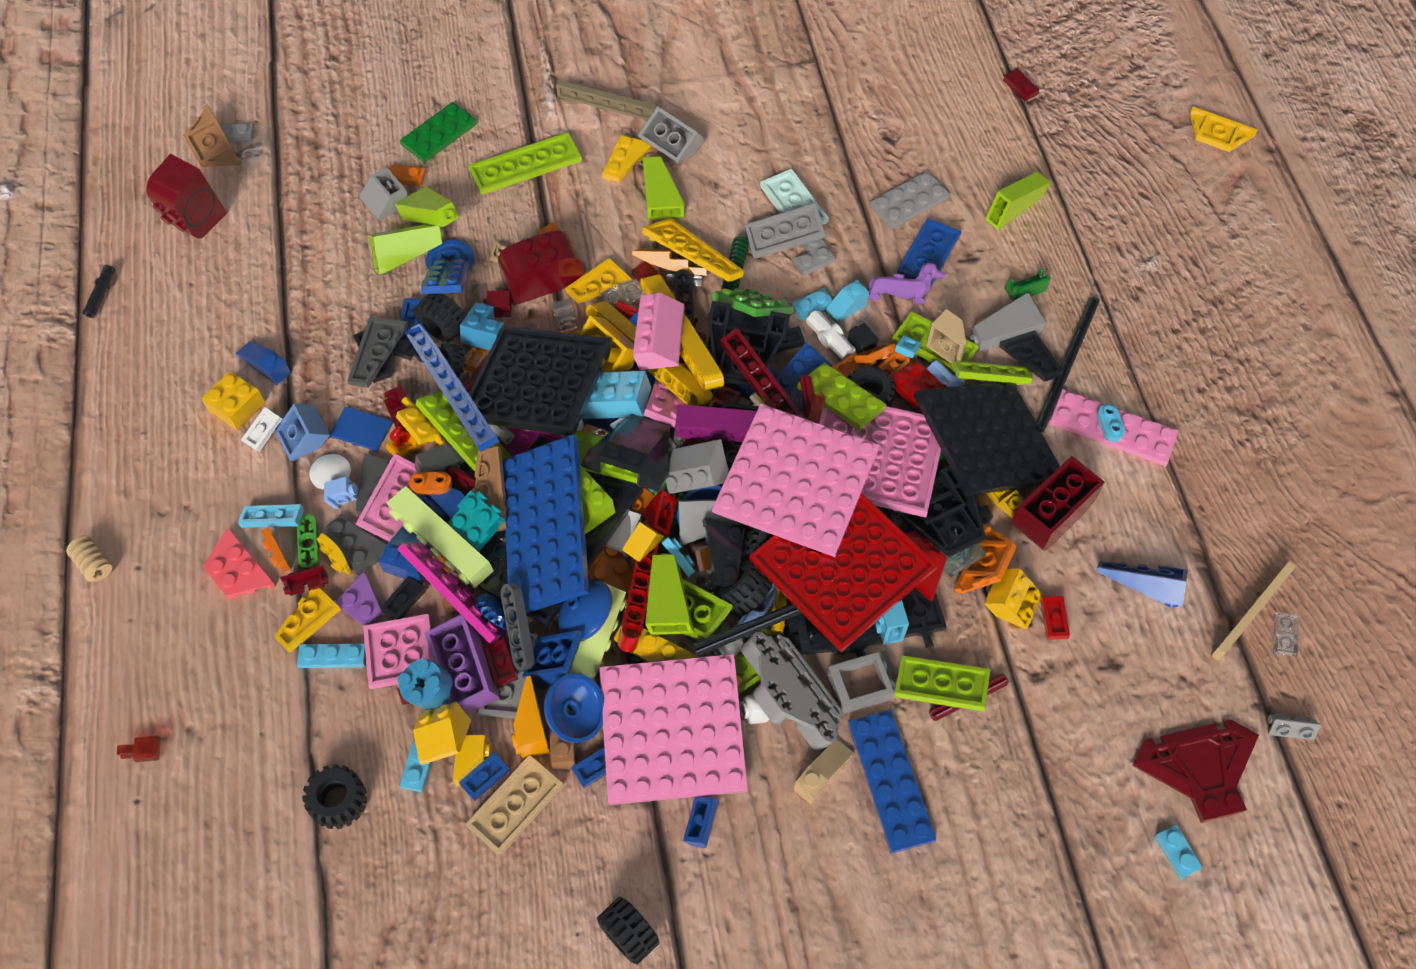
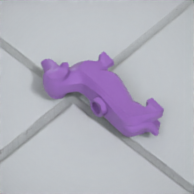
M925 263L915 279H904V275L893 274V278L873 277L868 288H866L869 291L868 300L879 301L880 295L878 293H887L901 299L913 298V304L923 305L925 304L923 296L929 292L931 280L934 278L942 279L946 276V273L937 270L936 265L933 263Z

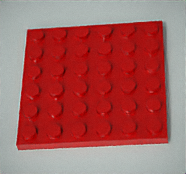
M862 493L836 557L776 535L749 556V560L841 653L938 567L925 552Z

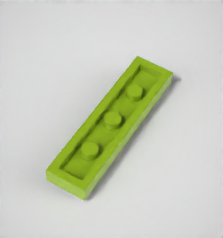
M954 360L952 366L957 377L963 380L1010 382L1017 385H1030L1033 380L1026 367Z

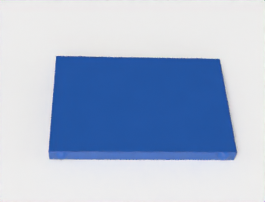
M345 406L330 433V437L378 452L393 422Z

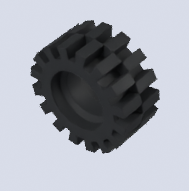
M444 342L438 349L459 378L460 373L464 371L462 368L466 365L464 364L466 352L459 345Z

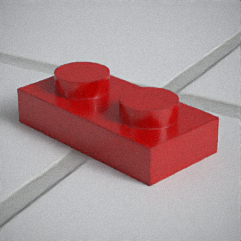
M1041 597L1040 603L1046 639H1069L1070 631L1064 597Z

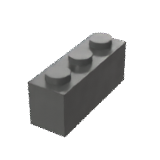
M450 443L417 454L415 459V469L417 472H446L448 474L452 466H456L463 471L472 469Z

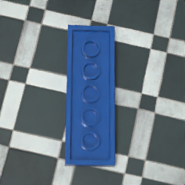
M888 710L848 721V727L890 853L893 854L935 842L936 837L892 711Z

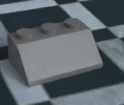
M658 106L638 134L640 139L677 163L693 156L704 141L697 131Z
M721 439L673 449L668 461L666 479L669 494L716 486L725 482L729 470Z

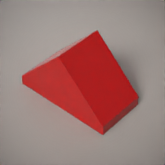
M660 490L642 512V515L652 529L667 537L670 533L678 499L664 490Z

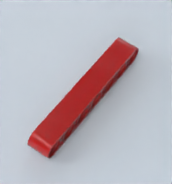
M658 545L640 562L636 559L634 560L618 638V646L625 652L636 650L641 637L648 603L653 555H657Z

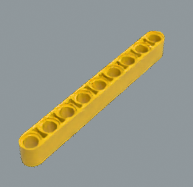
M660 274L641 278L640 284L644 295L662 293L675 299ZM684 313L680 355L702 391L723 387L724 378L721 370Z
M602 301L586 307L587 318L590 315L606 318L631 342H635L636 326L608 302ZM680 363L679 366L646 369L686 405L706 406L709 405L713 398L711 390L702 391L693 374Z

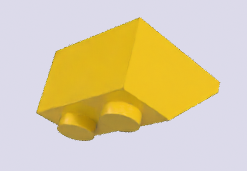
M457 702L448 705L444 704L430 711H424L418 716L413 732L418 759L421 765L460 752L471 719Z

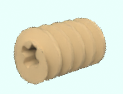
M88 535L79 536L68 545L67 555L87 581L97 582L103 580L111 573L112 565L108 564L109 561L104 558V555Z

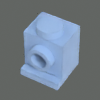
M345 476L324 483V501L334 509H338L340 504H347L350 501L357 500L358 486Z

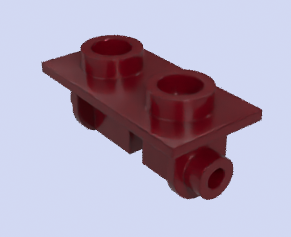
M323 565L280 577L285 586L283 587L285 595L290 596L305 592L304 585L307 584L309 591L325 587V584H329V576Z

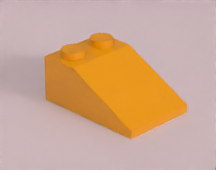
M527 676L525 679L513 724L515 733L511 734L516 754H521L523 761L529 755L536 758L550 754L531 676Z

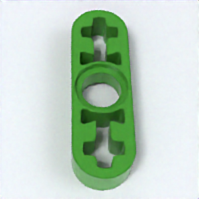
M311 514L302 515L299 526H297L298 563L302 570L320 566V551L317 541L319 537L318 523ZM307 522H310V524H309V531H310V532H307V530H306V528H305V525L307 524ZM307 539L314 540L310 547H304L303 542ZM307 554H310V557L312 559L309 565L306 564L308 562Z

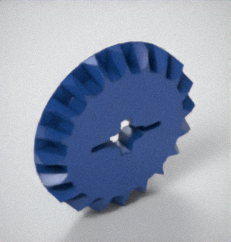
M445 240L442 241L441 245L428 251L426 266L429 270L431 263H434L436 260H445L447 262V260L463 259L470 262V270H472V266L475 264L474 252L468 244L462 241Z
M484 593L479 595L476 600V606L481 614L492 623L507 630L502 601L492 594Z

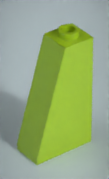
M661 156L644 157L643 172L648 220L684 217V202Z
M1035 172L999 190L985 220L994 228L1000 230L1041 199L1051 182L1039 172Z
M426 186L394 203L401 219L405 221L444 227L459 219L452 201Z
M425 224L368 234L375 272L384 274L441 245L442 238L444 237L442 228Z
M674 554L653 555L645 621L650 635L694 633L679 565Z

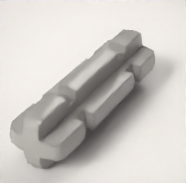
M674 273L666 274V284L674 285ZM701 275L692 277V284L694 286H702L703 277ZM685 276L681 277L682 285H685Z

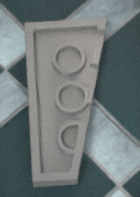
M518 633L519 642H521L520 633ZM530 633L532 648L536 639L540 637L538 633ZM516 669L519 679L499 688L497 687L500 698L479 708L477 713L480 716L515 719L525 683V678L522 677L524 670Z

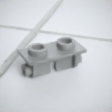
M1278 713L1268 716V723L1272 724L1268 735L1315 740L1321 727V723H1317L1312 717L1294 716L1293 720H1291L1289 715Z

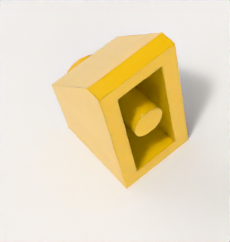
M485 735L465 736L460 752L455 754L453 781L456 786H460L459 782L490 756L491 743H488Z

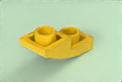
M1006 490L986 493L1011 518H1013L1017 507L1024 501L1016 490L1013 492Z
M321 533L317 538L321 546L319 549L329 557L332 563L331 567L339 573L343 571L350 575L352 571L342 551L329 537Z

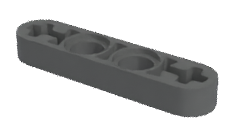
M517 583L505 584L501 588V599L513 664L517 670L530 669L534 665V654L522 590ZM514 611H516V614H517V619H516V620H515V617H514ZM518 633H520L521 642H519Z

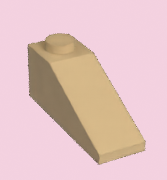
M836 739L797 779L794 791L812 805L854 755V752Z

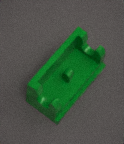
M1040 269L1037 275L1014 283V279L1008 280L1004 289L1013 302L1027 293L1030 296H1034L1047 291L1051 280L1050 276L1046 275L1043 278L1044 269Z

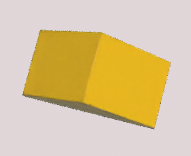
M639 522L622 551L640 562L664 539V535L652 529L649 525Z

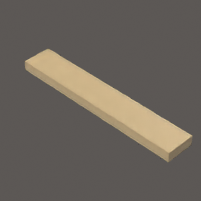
M1289 561L1211 655L1214 659L1218 661L1225 655L1296 568V565Z

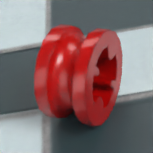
M398 426L391 432L390 440L397 446H402L410 439L411 435L403 426Z

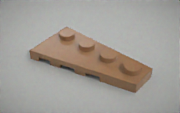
M496 446L487 448L482 452L478 450L474 476L476 482L475 488L472 491L475 493L480 491L488 498L486 502L490 506L494 504L502 510L501 516L506 521L497 531L506 530L507 506L501 448Z

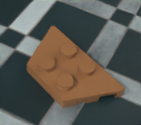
M206 104L199 118L196 117L191 127L183 134L196 159L202 167L241 165V161L212 110Z

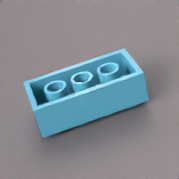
M601 372L582 419L628 418L631 414L643 417L651 391V385L646 372Z

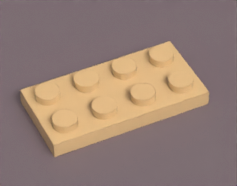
M529 755L465 825L500 857L564 787V784Z

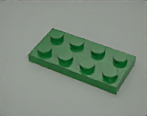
M451 102L400 139V144L423 163H426L477 125L474 117L454 102Z

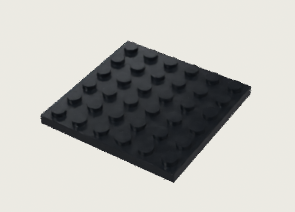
M502 326L469 395L489 425L568 436L575 435L613 346L612 338Z
M996 382L917 390L913 395L965 496L1040 486L1060 467L1043 434L1036 427V422L1014 383Z

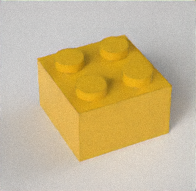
M231 371L224 375L201 398L209 412L237 431L265 404L257 388Z

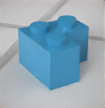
M475 302L460 324L461 343L491 350L502 326H504L503 322L494 320L493 306Z

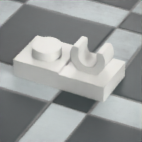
M264 407L241 440L260 452L271 437V434L275 432L282 418Z

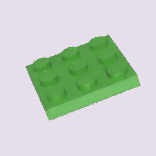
M734 288V291L722 289L721 291L713 292L712 300L732 304V308L754 317L770 316L771 311L784 314H792L793 306L786 304L787 301L773 299L772 295L767 293L760 294L755 288H747L746 290Z

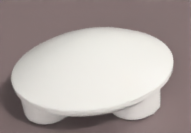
M324 455L312 464L309 472L310 480L314 487L324 490L325 482L345 476L349 478L351 467L348 460L341 455Z

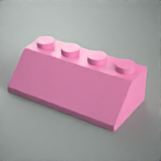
M662 293L645 294L640 297L633 356L639 370L679 366L685 306L683 303Z

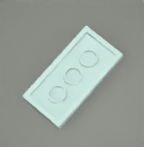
M792 169L760 182L761 189L780 214L816 203L822 225L828 223V216Z

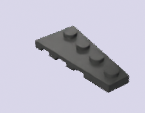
M369 316L347 380L349 385L369 388L409 327L408 322Z

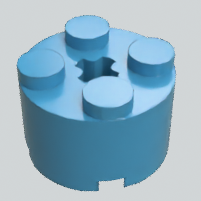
M419 659L407 666L403 673L399 675L398 684L400 693L407 702L421 709L433 710L444 705L449 700L453 680L449 672L432 661Z

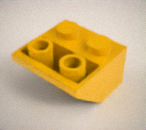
M1020 568L1006 569L1002 580L992 585L984 604L996 617L1023 629H1028L1042 593Z

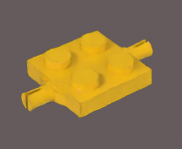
M409 396L404 397L402 403L407 408L398 411L396 418L419 445L426 442H436L439 446L447 444L442 438L444 436L411 401Z

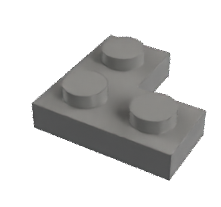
M818 239L802 244L807 253L794 258L793 261L800 274L805 276L835 263V257L824 241Z

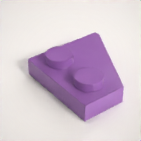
M362 573L335 601L342 611L362 626L374 624L383 614L365 573Z

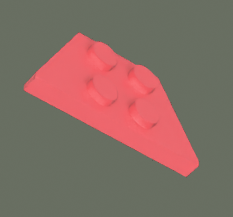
M226 529L203 565L205 571L222 592L230 599L241 594L255 593L256 589L274 588L275 584L233 533Z

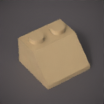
M946 309L932 323L926 346L952 365L954 360L961 361L966 346L963 320L955 313Z

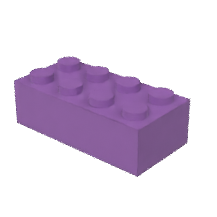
M462 615L425 632L434 663L447 670L453 680V687L451 686V695L447 705L457 702L464 712L469 714L500 698L479 633Z

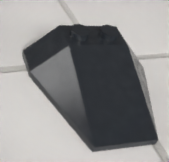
M712 301L708 318L714 361L723 374L725 383L751 387L722 348L721 339L738 328L765 366L768 367L787 334L790 314L771 311L770 316L754 317L742 311L732 309V304Z
M631 414L588 450L581 462V466L598 473L602 471L605 463L640 474V486L660 492L667 479L670 426Z
M950 466L941 469L938 477L934 480L926 517L895 510L898 516L948 557L986 539L975 496L964 495Z

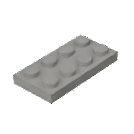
M926 171L870 201L869 207L892 230L949 199L950 193Z
M816 203L745 224L754 259L826 237Z

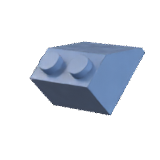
M294 403L275 429L290 461L320 449L330 435L315 406Z

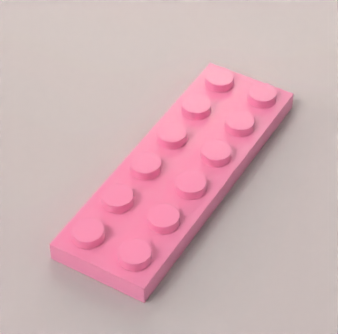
M1062 389L1050 420V425L1163 466L1168 464L1178 430L1118 409L1125 427V434L1120 441L1110 442L1104 437L1097 419V412L1104 404Z

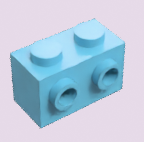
M902 600L874 624L877 634L880 635L882 645L904 640L909 622Z

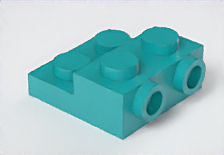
M470 490L458 504V512L447 524L479 552L506 519L501 516L502 510L496 505L492 504L490 506L486 502L488 498L480 491L475 493Z

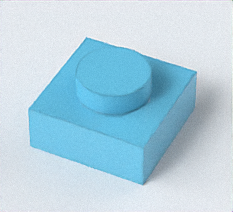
M903 335L896 345L895 352L913 358L920 349L922 342Z

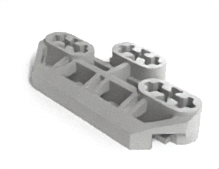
M754 633L742 646V653L761 677V684L753 692L756 702L773 723L780 724L786 718L795 721L797 729L811 748L818 752L824 751L837 739L836 727L842 721V709L789 638L777 635L772 639L771 636L767 637L764 633Z

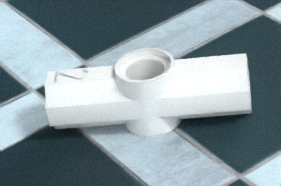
M815 310L806 318V323L817 333L820 343L826 348L830 347L841 360L855 352V347L844 337L840 326L836 323L832 324L820 311Z

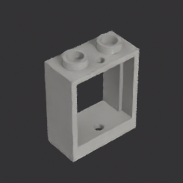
M879 652L828 666L826 675L836 702L842 709V714L892 700L895 685L893 680L888 678L886 661L884 658L881 659ZM874 664L884 690L849 699L841 674Z

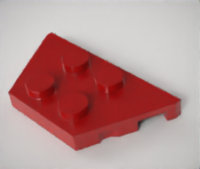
M917 531L906 533V535L938 565L937 569L916 587L921 594L932 602L947 558Z

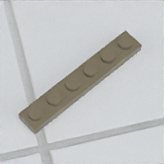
M558 80L556 83L557 97L647 121L657 108L655 104Z

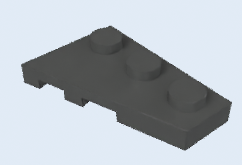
M365 453L355 508L357 514L361 515L390 461Z
M342 516L323 527L329 538L342 551L345 559L357 575L378 563L386 547L385 543Z

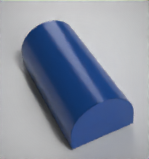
M695 797L683 839L685 843L698 848H707L719 804L717 799L713 797Z

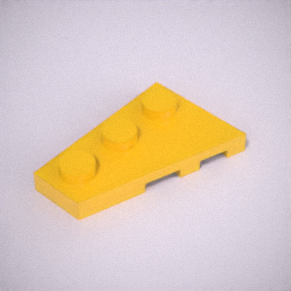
M620 135L602 173L603 178L620 182L633 170V166L638 161L641 162L644 155L648 151L651 152L654 147L643 140Z
M320 588L310 590L305 598L302 597L297 603L299 605L293 615L288 616L274 636L289 654L341 611L340 607Z

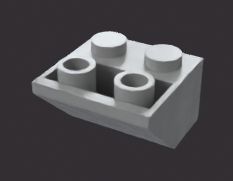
M386 167L371 175L359 197L375 218L380 221L397 212L398 210L394 203L408 195L406 189Z

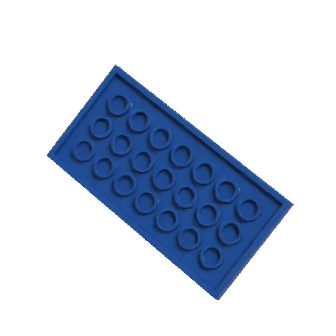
M570 435L502 460L507 506L506 551L508 584L517 583L521 587L526 613L589 594L578 438L575 435Z

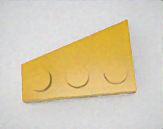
M608 258L567 286L565 290L579 304L632 286L634 283L620 267Z

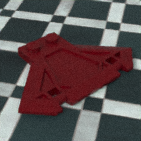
M1231 719L1223 721L1224 728L1218 729L1216 724L1213 723L1160 736L1162 743L1155 744L1152 738L1145 739L1132 766L1191 798L1201 823L1244 813L1247 809L1237 785L1259 734ZM1228 737L1229 741L1224 742L1223 738ZM1165 752L1166 756L1161 757L1160 753Z

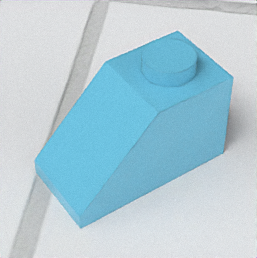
M856 280L842 288L825 311L836 323H839L867 306L869 291Z

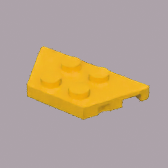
M1192 106L1190 111L1195 140L1227 152H1231L1253 138L1258 129Z

